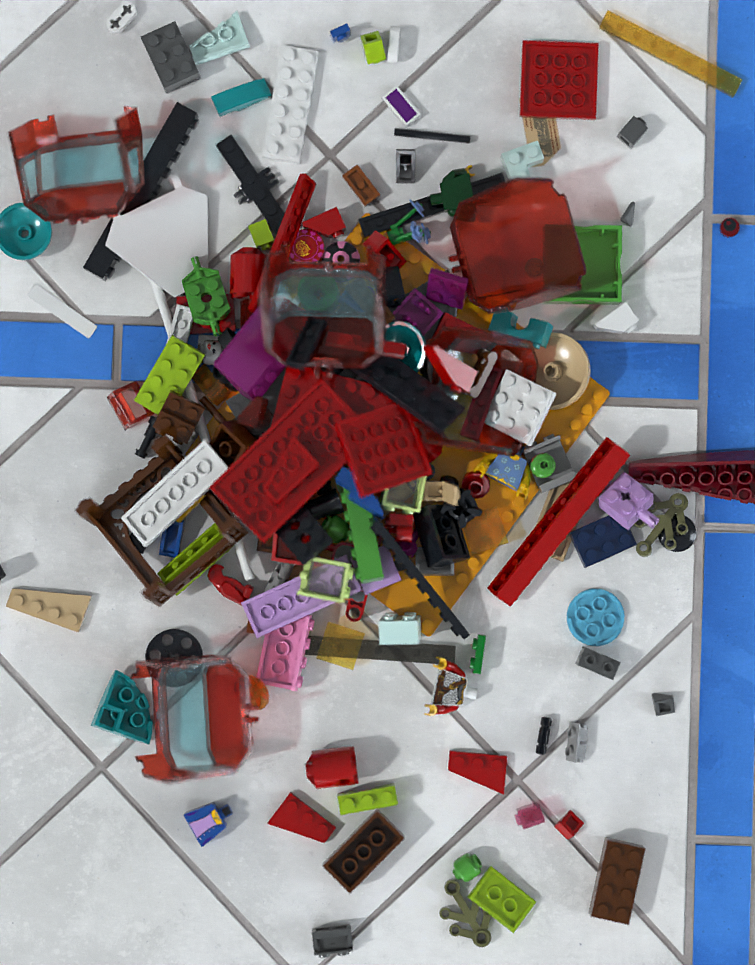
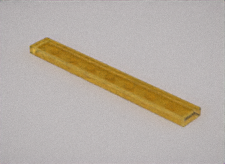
M609 10L599 26L600 30L732 98L743 80Z

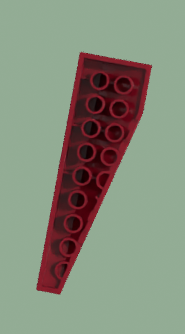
M755 450L698 453L629 461V475L639 483L663 485L664 488L671 489L673 487L682 489L685 492L693 491L698 492L700 495L725 500L734 499L748 504V502L755 504Z

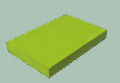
M489 866L467 896V898L512 933L516 931L536 903L534 899L492 866Z

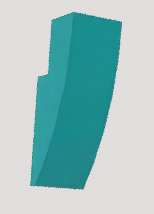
M265 78L218 93L211 96V99L219 117H222L235 110L240 111L269 98L272 94Z

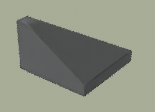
M635 202L629 204L620 218V221L630 227L633 224Z
M652 694L656 716L675 713L672 695Z

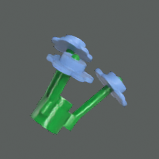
M410 199L409 201L415 208L397 223L390 226L391 231H388L387 234L393 246L412 239L420 243L422 237H424L425 243L429 244L428 239L431 238V231H429L428 227L425 228L423 223H421L420 227L416 225L415 221H412L410 225L412 232L406 234L402 227L398 228L417 211L424 217L422 203L418 201L414 203Z

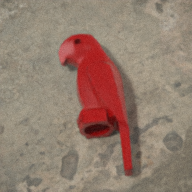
M220 564L210 567L207 574L210 582L225 598L242 606L241 603L249 599L254 587L251 584L244 586L237 579L224 576L222 572L224 567Z

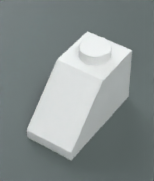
M625 302L597 322L593 328L619 334L625 331L630 333L637 328L635 324L639 319Z

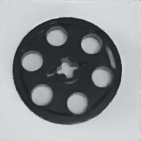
M169 629L157 634L150 641L145 653V663L149 674L155 681L164 686L179 687L188 684L199 674L203 664V651L198 640L189 632L180 629ZM166 634L173 638L172 644L168 646L162 642V637ZM183 638L191 639L192 645L190 648L182 647L181 640ZM156 649L160 652L161 657L159 660L151 659L150 652ZM165 651L173 655L177 653L179 655L177 657L179 662L174 661L172 663L170 661L171 657ZM190 656L198 657L199 663L197 666L189 665L188 658ZM161 667L165 668L168 672L165 678L157 676V670ZM180 670L184 671L187 675L184 681L176 679V673Z

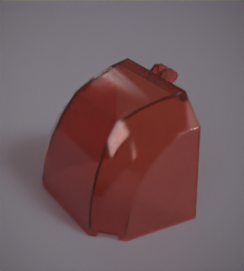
M514 177L458 204L450 225L457 255L449 256L448 259L449 262L459 261L460 266L451 268L452 273L462 272V276L468 279L466 291L469 302L488 314L530 307L571 294L582 288L580 282L582 276L586 275L587 270L570 207L565 194H559L553 187L554 182L551 178Z

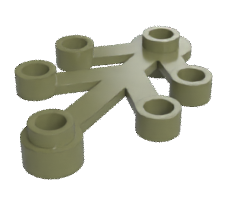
M676 493L668 501H653L655 507L652 510L648 509V511L651 513L659 509H668V511L664 515L656 516L660 520L645 541H640L637 544L636 551L641 557H648L652 553L651 545L664 528L666 535L665 547L668 550L676 548L677 543L674 539L671 522L675 514L678 520L677 532L680 535H685L688 532L684 516V510L688 507V499L685 495ZM680 499L682 501L680 505H675L676 500ZM637 521L634 523L637 528H643L647 525L644 521L641 525H637ZM685 526L686 529L685 531L681 532L679 531V527ZM669 541L674 542V545L672 547L667 546V543ZM642 545L647 546V549L645 551L640 550V547Z
M455 879L447 880L444 885L445 891L448 895L454 897L463 914L451 911L448 907H442L439 911L440 917L444 920L452 919L470 924L473 931L462 929L458 924H452L449 927L450 934L452 936L459 935L470 938L478 947L487 946L491 941V933L488 930L491 916L482 909L484 916L481 926H479L476 921L479 906L472 902L471 909H469L459 892V882ZM454 883L456 885L455 889L450 890L448 888L449 884ZM447 910L449 915L443 916L442 911ZM453 927H458L459 929L457 933H453L451 930ZM484 934L485 938L483 940H479L478 935Z

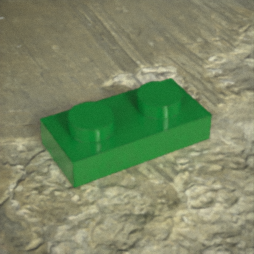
M477 634V638H473L472 649L475 650V656L470 659L469 669H473L472 673L481 674L486 640L485 635Z

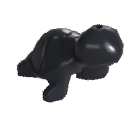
M442 476L440 481H447L458 486L460 498L457 500V505L444 502L441 513L444 514L448 511L459 522L460 528H465L469 521L473 520L476 516H481L483 513L482 509L477 506L475 499L470 494L471 490L469 488H459V481L455 477Z

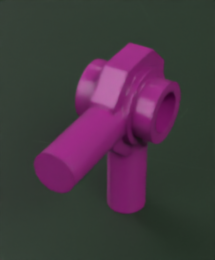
M416 527L412 532L411 542L396 541L409 558L414 557L418 550L416 541L419 535Z

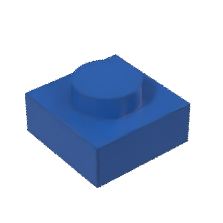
M347 23L330 31L333 43L336 41L338 43L343 42L351 35Z

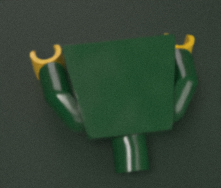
M469 165L466 168L455 169L449 172L440 183L441 193L430 194L432 206L443 204L444 212L448 213L449 216L476 225L483 222L477 219V216L483 214L482 212L473 213L476 212L470 178L475 173H469L468 170L473 168L472 165Z

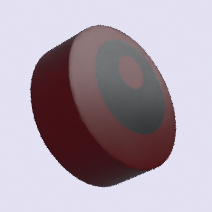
M726 218L721 222L719 229L723 236L730 238L739 232L740 226L736 219Z

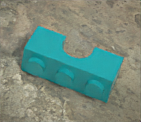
M495 308L488 329L494 334L493 337L504 340L505 337L510 338L511 342L522 345V342H525L534 349H539L540 347L547 348L553 329L549 322L530 317L527 327L517 330L516 323L518 317L512 312Z

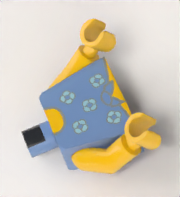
M515 442L511 451L503 448L502 451L495 450L491 452L474 468L473 472L479 470L482 473L480 478L486 474L497 482L517 491L516 497H518L519 493H523L525 495L524 499H527L531 476L527 460L521 457L525 449L521 444Z

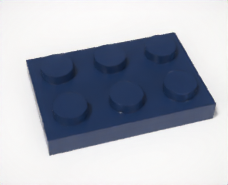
M609 515L569 533L584 568L637 545L631 530L625 529Z

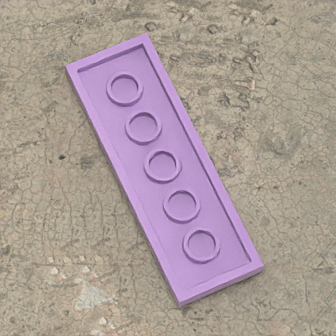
M347 555L335 559V561L350 563ZM325 564L312 570L309 590L339 596L344 567ZM355 572L352 580L349 579L348 587L351 588L350 596L363 590L358 579H356ZM298 576L241 604L256 638L329 606L336 601L298 595L297 590H300L301 579Z

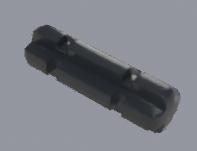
M549 717L541 718L540 724L542 726L539 729L538 745L536 746V753L540 755H545L547 751L546 744L548 745L550 734L549 726L552 723V719Z

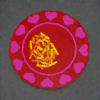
M310 229L299 230L289 259L297 266L311 267L316 265L324 254L322 238L317 232Z

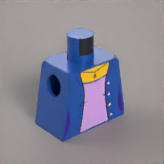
M215 802L185 812L184 817L200 846L203 847L227 827L224 819L232 815L233 812L228 804L218 809Z

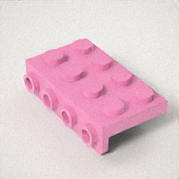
M309 614L265 634L256 683L263 682L265 685L291 691H298V688L302 687L303 677L301 676V671L305 669L307 658L304 656L305 651L309 650L311 639L308 636L309 631H312L315 620L312 619L313 615Z

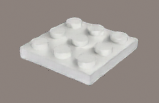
M506 369L494 394L484 423L532 446L557 393Z

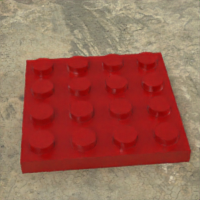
M523 40L519 117L596 120L599 43Z
M397 403L335 423L360 498L433 474L413 415Z

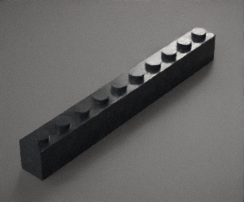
M179 102L175 104L117 207L120 216L151 202L154 195L157 196L162 188L160 184L163 179H167L170 175L172 163L178 161L181 147L187 145L190 136H188L192 129L195 130L199 123L197 112ZM112 217L83 266L87 272L104 281L112 277L115 271L114 265L122 259L105 246L113 222Z

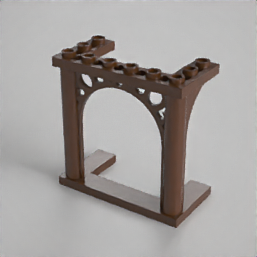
M167 435L155 439L151 446L158 457L152 458L143 470L136 471L133 474V478L128 482L122 483L118 487L119 490L114 494L106 496L101 505L89 497L82 500L75 509L80 517L100 530L146 588L141 592L144 598L158 607H161L249 533L209 489L199 504L219 527L218 531L224 537L170 583L164 584L132 543L128 526L121 518L114 519L112 512L119 509L123 510L125 514L133 507L140 496L162 480L163 469L168 467L172 471L184 459L181 449ZM157 475L158 480L152 483L151 479H154ZM126 500L129 501L126 507L121 506V504L126 503ZM123 523V528L120 530L119 526L117 525L116 527L114 524Z

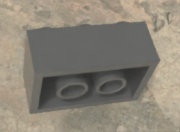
M175 21L141 36L166 94L201 78Z

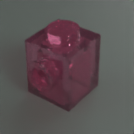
M538 801L516 809L517 814L514 816L517 825H522L523 830L545 822Z

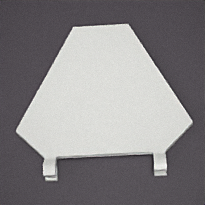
M177 173L168 178L174 187L173 191L120 216L115 203L108 206L107 210L113 218V222L105 243L106 247L172 297L185 292L182 280L194 269L191 261L192 257H194L197 264L195 257L198 256L201 267L208 268V195L183 187Z

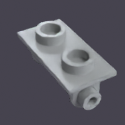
M569 723L567 730L568 743L565 749L567 761L582 763L583 759H585L586 745H580V741H587L588 728H586L584 723Z

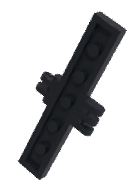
M229 135L216 144V147L241 182V185L238 187L239 191L234 194V197L238 198L243 195L238 200L240 205L246 201L248 204L253 201L277 235L285 213L269 190L280 182L278 179L270 182L275 177L274 173L266 176L271 171L270 167L257 173L233 136Z

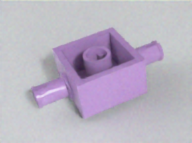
M625 471L615 481H610L604 488L605 492L599 497V508L627 530L639 518L649 525L650 528H654L660 520L648 511L653 505L654 494Z

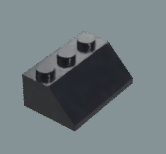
M426 505L420 509V513L414 512L413 514L428 568L443 567L470 558L459 522L448 511L442 514V505Z

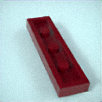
M493 366L480 394L472 398L459 436L478 442L503 371L502 369Z

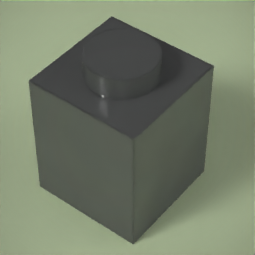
M633 116L618 133L617 138L631 149L647 131L646 122L640 117L636 118Z

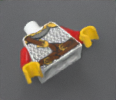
M436 656V658L440 660V663L438 665L433 664L438 670L431 704L424 705V707L430 708L429 713H424L426 716L453 712L459 706H463L464 698L475 700L477 695V688L467 687L468 679L465 678V672L457 664L439 656Z

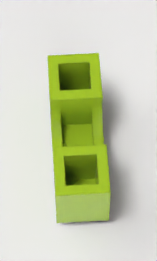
M394 783L376 786L373 789L363 791L354 790L337 794L340 815L398 805Z

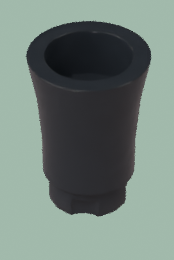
M335 488L304 504L316 521L344 513Z

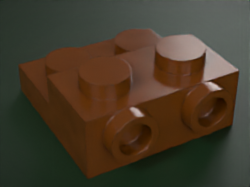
M171 390L153 428L161 436L166 434L172 436V440L177 444H188L206 407Z

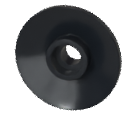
M675 514L671 522L677 546L674 550L669 551L682 552L694 543L696 528L692 520L685 516L688 532L685 535L676 536L675 530L678 520ZM685 526L679 527V530H681V532L685 531L686 529ZM665 528L658 536L663 547H665L664 542L666 540ZM669 541L667 543L668 547H672L674 545L673 541Z

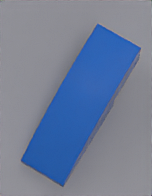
M343 466L335 479L336 484L350 491L348 500L382 519L384 514L375 496L371 494L360 498L351 471Z
M186 517L181 523L175 521L162 533L159 555L175 558L179 554Z

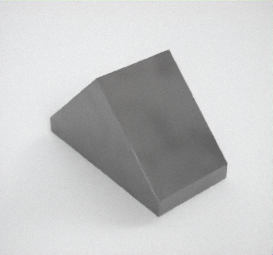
M396 149V183H415V149Z

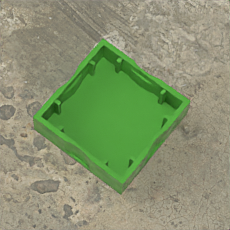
M545 225L543 228V304L619 305L622 302V274L620 269L622 225H594L589 227Z

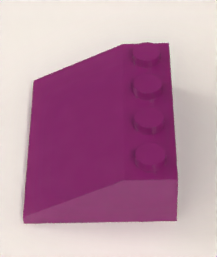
M260 304L213 364L242 396L257 403L286 367L285 362L298 337L269 309Z

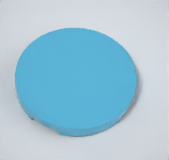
M588 589L580 592L570 602L566 616L567 625L572 635L578 641L590 646L606 645L616 639L622 630L625 617L623 607L617 597L603 589Z

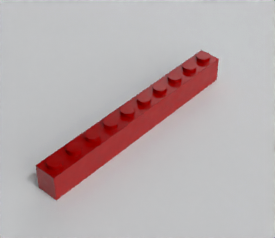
M606 437L487 589L511 607L538 571L542 569L550 556L554 554L561 542L565 540L573 527L577 525L580 518L590 508L595 499L614 478L618 470L626 463L630 454Z

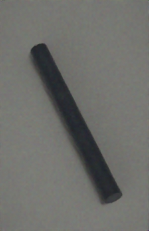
M395 128L394 136L470 144V136L399 128Z

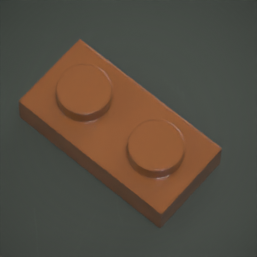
M358 165L342 175V178L364 207L380 196V193Z

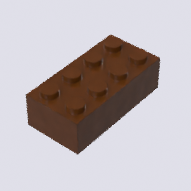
M376 809L323 862L322 867L350 894L405 839V835L379 809Z
M605 837L588 912L591 917L629 925L645 853L643 845Z

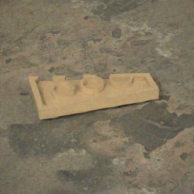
M12 588L6 607L79 632L92 596Z

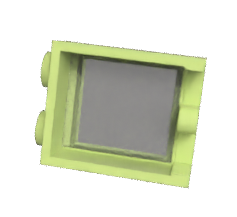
M427 476L381 491L379 504L384 506L383 510L395 512V508L402 509L404 514L413 515L414 512L420 513Z
M314 557L301 571L300 590H297V594L341 603L345 602L346 599H349L351 591L348 583L349 579L352 580L354 568H351L352 563Z

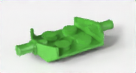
M192 257L191 261L194 269L182 280L193 321L200 325H210L214 336H217V332L218 335H221L219 322L225 319L231 310L219 270L201 267L199 257H195L197 264L194 257ZM206 294L212 296V300L207 303L201 300Z

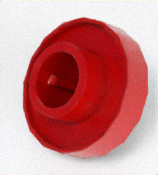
M480 471L468 472L462 479V488H469L471 490L470 494L474 499L483 498L490 489L488 476L485 474L480 478L482 474Z

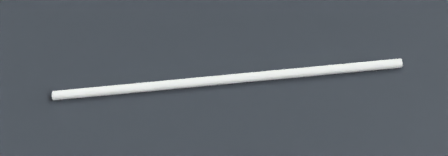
M150 280L167 335L169 336L173 319L164 291ZM191 379L185 392L188 399L199 404ZM202 414L197 424L201 442L206 440L210 443V435ZM220 499V502H221V503L224 505V507L229 511V513L236 519L235 514H234V513L229 509V507ZM241 539L234 546L245 580L247 581L255 577L243 539Z

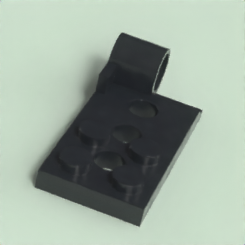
M304 505L275 532L303 566L334 542ZM295 522L300 523L298 529L291 530V526ZM305 536H311L309 542L302 543V539Z

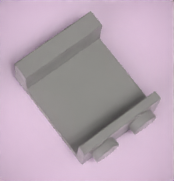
M554 434L544 437V442L537 444L535 441L532 446L526 445V450L523 451L529 467L532 458L540 453L551 455L556 462L555 471L551 476L538 478L533 475L540 493L567 483L577 475L572 470L560 442V435L555 437Z

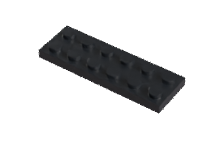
M363 352L350 364L349 369L439 435L465 410L463 405L396 357Z

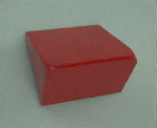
M569 810L554 827L566 839L574 837L584 823Z

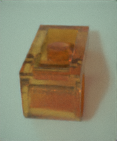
M205 364L192 377L202 392L216 406L221 404L231 394V391L224 384L213 377L212 371Z

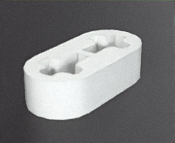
M125 1L119 5L106 23L110 33L117 35L124 31L137 15L135 5L130 1ZM131 7L132 13L125 14L124 8ZM113 21H114L115 23L119 21L118 24H119L120 27H119V28L114 27V28L112 29L113 26H112L111 23H112Z
M391 26L387 62L397 63L400 27Z

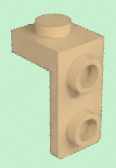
M426 481L423 501H444L451 505H457V500L460 498V491L457 485L447 481Z

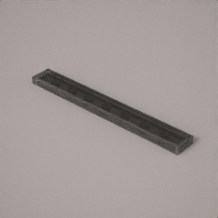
M308 636L311 639L309 650L305 651V655L439 664L440 660L436 656L455 663L456 646L423 643L380 645L379 640Z

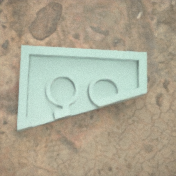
M238 11L233 13L232 17L225 22L219 23L218 27L210 33L207 32L189 45L196 65L250 47Z

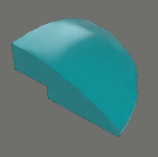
M115 670L104 691L91 726L149 745L152 737L153 721L150 719L148 700L130 677Z

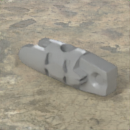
M279 562L271 575L265 592L287 582L294 564Z

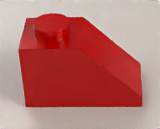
M337 207L302 222L304 229H310L327 238H339L346 231V226Z
M376 230L363 243L364 247L384 267L399 266L400 269L407 262L393 244Z

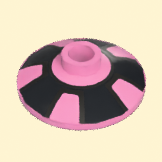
M338 241L330 244L325 249L322 256V265L324 270L329 272L335 279H347L357 272L360 265V256L352 244ZM343 256L345 260L340 263L337 261V258Z

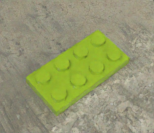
M172 334L134 401L159 415L171 390L180 395L183 394L206 354Z

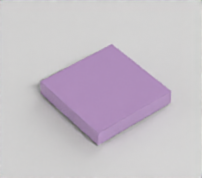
M384 545L378 547L384 580L361 584L365 595L401 581L390 551ZM351 558L353 567L357 568V560Z

